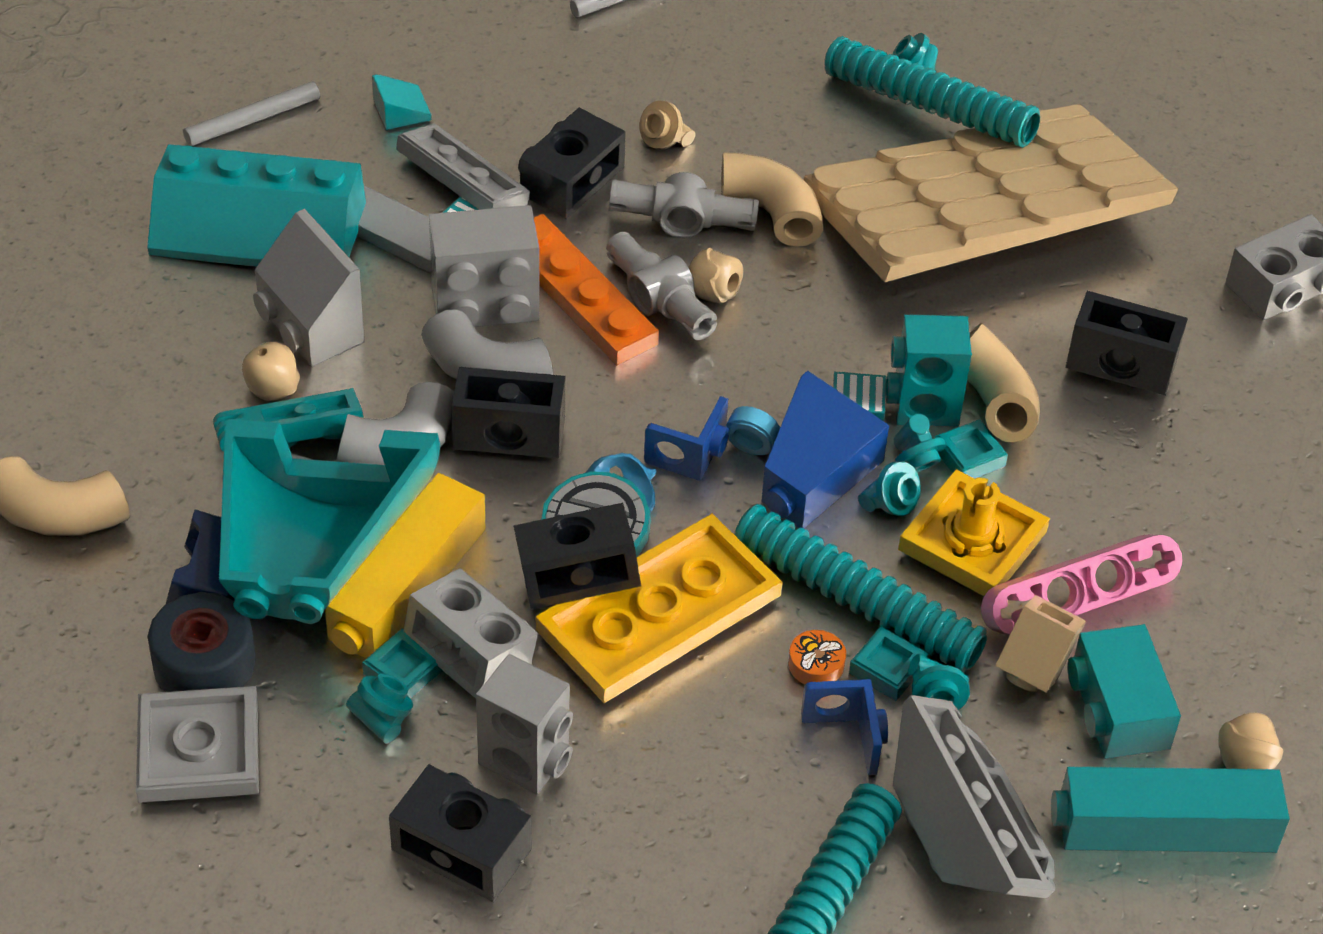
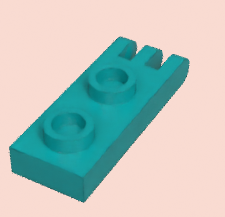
M350 388L220 412L215 415L213 425L223 452L225 426L228 419L279 422L288 446L292 447L299 441L318 437L325 439L342 438L347 415L350 414L363 418V411L354 389Z

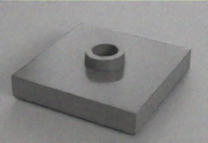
M256 686L138 694L136 794L138 803L259 794L258 697Z

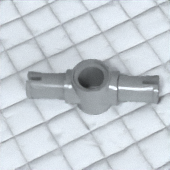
M679 172L667 178L665 183L657 182L656 186L612 179L608 211L652 216V221L660 222L662 229L669 235L677 238H689L697 235L702 228L710 229L711 225H722L754 231L759 199H742L715 194V190L707 189L705 182L699 176L688 172Z
M628 232L617 233L608 241L606 249L609 252L606 253L607 257L627 274L629 294L633 303L642 314L650 316L660 311L666 318L675 319L695 340L706 339L715 331L717 315L695 297L694 280L687 264L682 258L677 255H671L661 259L656 253L645 251Z

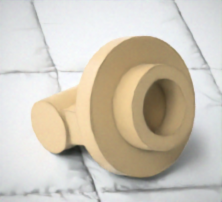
M652 102L644 109L639 122L640 134L643 141L652 148L666 149L676 142L683 147H687L695 138V131L682 122L680 111L670 102Z

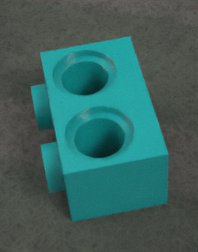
M904 315L901 336H893L891 342V367L896 368V372H888L886 377V403L895 404L897 425H905L913 415L923 414L928 418L930 426L959 427L972 356L968 316Z

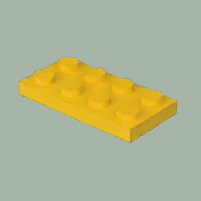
M711 513L637 557L641 580L640 587L556 604L536 616V631L603 703H606L780 597L782 581Z

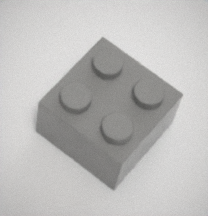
M531 205L429 214L431 281L436 314L445 310L463 311L468 315L473 327L539 321V243Z

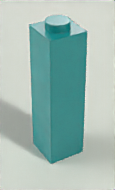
M1067 767L1061 790H1053L1051 797L1053 826H1062L1065 850L1277 853L1290 820L1280 769Z

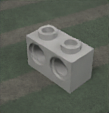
M1310 214L1236 247L1225 284L1263 321L1283 311L1290 312L1301 303L1323 294V225Z
M461 568L410 594L404 632L435 658L438 667L474 698H476V693L508 654L529 664L532 663L538 632Z
M508 654L476 693L478 764L537 795L551 776L554 778L560 777L568 766L573 752V748L569 746V728L573 720V712L569 710L570 684Z

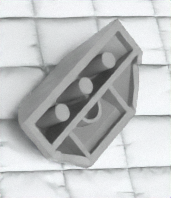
M910 695L903 702L893 788L904 807L906 819L914 827L929 856V863L932 869L939 875L941 881L945 883L1007 895L1048 898L1055 891V884L1053 882L1055 876L1054 860L1003 767L980 737L960 721L962 714L952 701Z

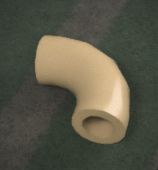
M723 152L721 195L742 199H759L758 207L766 210L772 217L775 236L786 245L795 247L806 246L815 242L821 236L823 231L822 214L814 190L794 170L767 157Z
M980 323L970 332L972 356L967 381L974 387L987 407L985 419L991 433L1002 441L1011 443L1023 441L1032 435L1039 422L1040 403L1037 390L1028 372L1015 355L983 323Z
M10 456L0 459V514L17 527L45 536H82L114 527L128 521L130 518V511L124 492L110 471L105 470L91 477L76 481H52L40 477L20 457Z

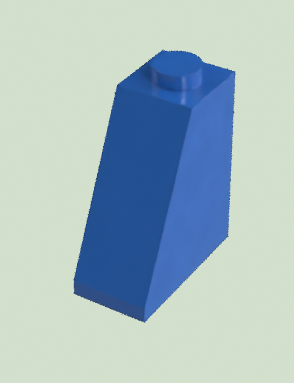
M805 372L800 377L765 464L761 502L771 512H775L781 518L794 522L796 527L806 528L884 461L889 425L811 372Z

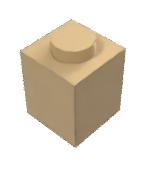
M1035 595L1023 607L995 666L1008 672L1006 675L1007 679L1018 687L1028 691L1040 689L1047 693L1058 680L1086 620Z

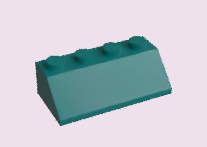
M168 144L153 180L147 245L148 253L151 256L257 267L294 214L306 209L344 253L350 257L359 231L358 224L366 204L361 163Z

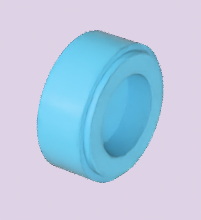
M741 406L734 409L726 424V427L730 428L728 440L739 450L752 455L769 454L780 430L779 424L772 416L760 409L749 406Z

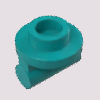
M918 33L914 37L911 35L904 37L894 49L893 55L898 56L899 59H907L912 64L918 63L924 66V69L928 67L934 69L938 48L933 44H929L930 39L924 33Z
M913 415L894 436L893 440L895 447L902 451L895 458V462L909 463L915 468L917 473L938 464L941 461L939 453L947 447L943 438L932 439L929 432L930 422L925 415Z
M891 462L882 469L879 477L858 495V502L863 509L869 512H873L876 508H882L890 515H907L916 507L920 498L921 483L919 475L909 463Z
M916 654L913 657L908 668V674L913 677L912 695L952 701L958 710L967 703L970 696L968 675L955 667L943 665L920 654Z
M381 673L377 677H363L358 685V690L347 700L346 707L387 744L395 740L400 734V725L411 712L413 702L407 695L408 688L404 683L391 675Z

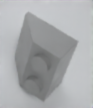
M306 209L296 212L255 269L257 292L253 294V300L263 320H271L280 330L285 345L292 352L298 351L307 363L313 367L365 342L360 271Z

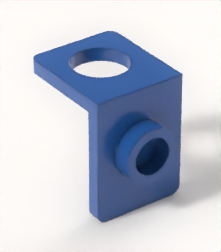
M722 396L719 397L699 437L649 423L645 429L644 462L701 481L713 456L721 458L727 446L730 428L726 427L729 399ZM665 441L676 445L682 450L684 458L672 459L667 457L659 450L657 443Z
M871 679L806 683L804 685L801 708L802 722L807 724L858 721L867 774L877 775L882 744H887L888 720L885 709H876ZM830 695H841L848 699L843 705L836 708L827 709L816 705L821 698Z

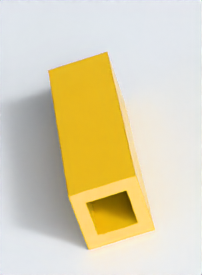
M438 472L325 609L328 640L332 641L337 648L347 654H357L367 659L399 630L404 629L410 594L448 575L486 530L485 494Z

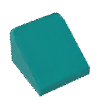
M372 75L373 100L386 130L432 120V115L418 85L383 75Z

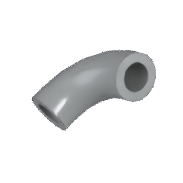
M445 310L435 314L423 326L421 336L428 352L442 370L456 380L459 367L554 375L548 350L543 340L539 337L511 343L489 340L480 335L473 327L468 315L459 310Z
M418 383L409 390L403 410L393 417L371 419L348 414L336 462L385 465L379 449L384 430L438 433L441 448L452 428L454 391L440 383Z

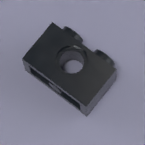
M580 107L564 121L557 122L550 133L535 146L527 148L519 160L520 184L530 191L529 200L567 219L624 168L626 131Z
M1087 291L1074 325L1065 368L1166 396L1188 318Z
M459 367L452 401L453 449L559 458L565 423L566 376Z
M623 503L513 526L531 610L641 586L634 541Z
M430 764L427 765L389 815L391 850L492 902L496 900L532 849V817L525 813L517 803L506 798L498 799L474 787L464 776L453 772L446 773ZM465 826H466V827H472L471 829H468V830H458V829H456V828L465 827Z

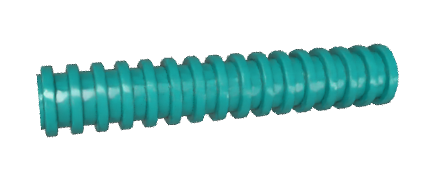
M844 36L837 37L827 50L825 56V71L827 75L834 78L838 77L845 82L850 81L851 84L858 87L863 86L864 89L869 91L875 90V93L882 96L887 95L890 99H899L900 102L906 105L912 104L913 107L920 110L925 109L930 114L937 113L939 117L944 119L950 118V121L957 124L962 122L963 126L968 128L975 127L981 133L988 132L990 136L995 138L1001 137L1003 141L1008 143L1014 141L1015 145L1022 148L1034 139L1039 129V108L1033 105L1026 106V103L1020 100L1013 102V99L1009 96H1000L995 91L988 92L986 88L981 86L975 87L974 84L967 81L962 83L959 78H949V75L943 72L937 73L936 70L929 67L924 69V66L918 63L912 64L911 61L904 58L899 59L896 55H887L882 50H875L868 45L863 46L862 43L855 40L850 41V39Z
M756 504L749 508L741 517L734 535L758 558L763 556L765 564L773 566L777 563L778 571L784 574L791 571L794 580L798 582L806 580L807 587L812 590L820 587L821 594L826 598L835 596L837 604L841 606L850 604V610L855 614L865 612V619L867 621L876 622L879 620L880 627L882 626L888 630L895 629L894 633L903 639L908 636L910 643L917 647L924 645V650L930 656H934L937 653L940 654L941 662L944 664L954 662L955 668L963 673L970 670L981 656L987 642V629L985 627L977 626L973 628L971 620L966 617H962L960 620L956 619L957 614L954 610L947 609L942 611L941 603L937 601L927 603L925 594L917 592L913 595L911 587L906 584L898 587L897 580L894 577L887 576L882 578V572L877 568L867 570V563L863 560L853 562L852 554L848 552L838 554V547L834 544L824 546L823 538L819 536L809 538L808 530L804 528L795 530L794 522L790 520L781 522L779 514L775 512L767 514L766 508L761 504Z
M869 783L859 784L853 790L852 797L844 805L843 812L838 815L835 825L827 834V839L821 843L819 852L812 858L810 867L802 875V881L795 886L793 895L786 901L784 910L779 913L776 918V924L770 928L768 934H832L834 932L837 921L844 915L845 907L853 899V893L861 886V881L868 874L870 865L875 862L878 851L885 845L886 837L892 833L894 824L901 817L902 808L900 802L893 794L878 785Z

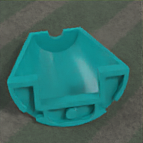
M228 419L224 435L219 580L226 591L235 598L233 606L236 611L252 619H261L269 615L283 619H296L307 624L318 622L322 617L323 611L432 478L440 454L438 433L384 430L379 449L385 465L293 459L279 422Z

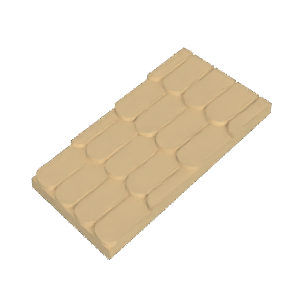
M1081 104L1040 111V125L1037 134L1023 148L1015 145L1014 141L1008 143L1003 141L1001 137L995 138L990 136L988 132L981 133L975 128L957 131L953 138L878 150L876 157L820 166L815 169L813 174L805 175L803 179L814 190L821 214L884 282L1172 204L1178 188L1168 179H1163L1164 176L1144 158L1138 157L1139 154L1118 136H1114V133L1095 116H1090V112Z

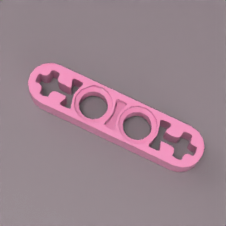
M1153 534L1140 535L994 586L983 597L981 615L986 626L992 631L1010 635L1023 608L1014 611L1011 616L1012 619L1002 618L1001 609L1008 606V600L1027 601L1037 595L1049 601L1047 589L1051 581L1057 577H1062L1067 582L1070 593L1067 602L1060 608L1074 615H1079L1172 581L1180 572L1182 552L1178 544L1170 537ZM1153 550L1160 551L1162 560L1155 563V568L1139 567L1134 569L1131 561H1142L1150 558L1153 555ZM1105 560H1108L1114 564L1117 570V580L1115 585L1105 592L1098 587L1095 574L1098 566Z

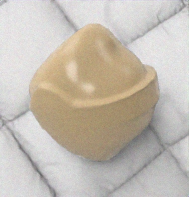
M712 248L700 251L688 267L694 280L695 296L714 303H724L737 294L743 278V266L739 259L734 256L724 255Z
M278 342L263 343L249 352L242 363L244 380L249 390L260 399L267 401L279 400L293 394L297 390L300 375L296 368V360L293 352L284 344Z
M1256 712L1243 714L1224 723L1219 730L1218 746L1227 769H1274L1281 761L1284 750L1280 747L1274 724L1268 716Z

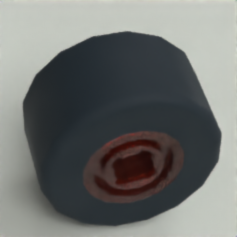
M198 592L178 597L164 605L151 621L147 639L155 680L165 692L244 687L252 677L256 662L253 631L250 619L240 614L234 608V600L221 594Z

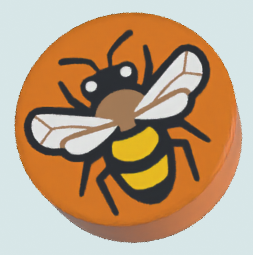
M809 630L794 638L790 645L788 666L791 674L799 682L806 684L809 682L837 681L842 676L846 661V649L843 642L837 636L824 630Z

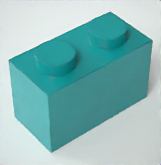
M1146 624L1080 633L1075 655L1068 659V678L1072 689L1080 691L1085 704L1084 721L1090 737H1097L1104 759L1171 750L1181 714Z

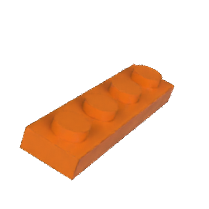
M544 214L534 217L539 243V286L616 366L657 346L659 330Z

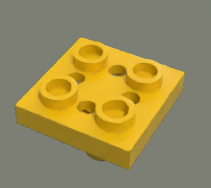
M956 469L900 535L898 550L985 596L989 589L1007 582L1047 533L1050 518L1001 493L996 483L993 482L990 487L987 486L989 479H974ZM954 552H957L958 554H963V553H964L966 556H965V557H957V556H955L953 553H954Z

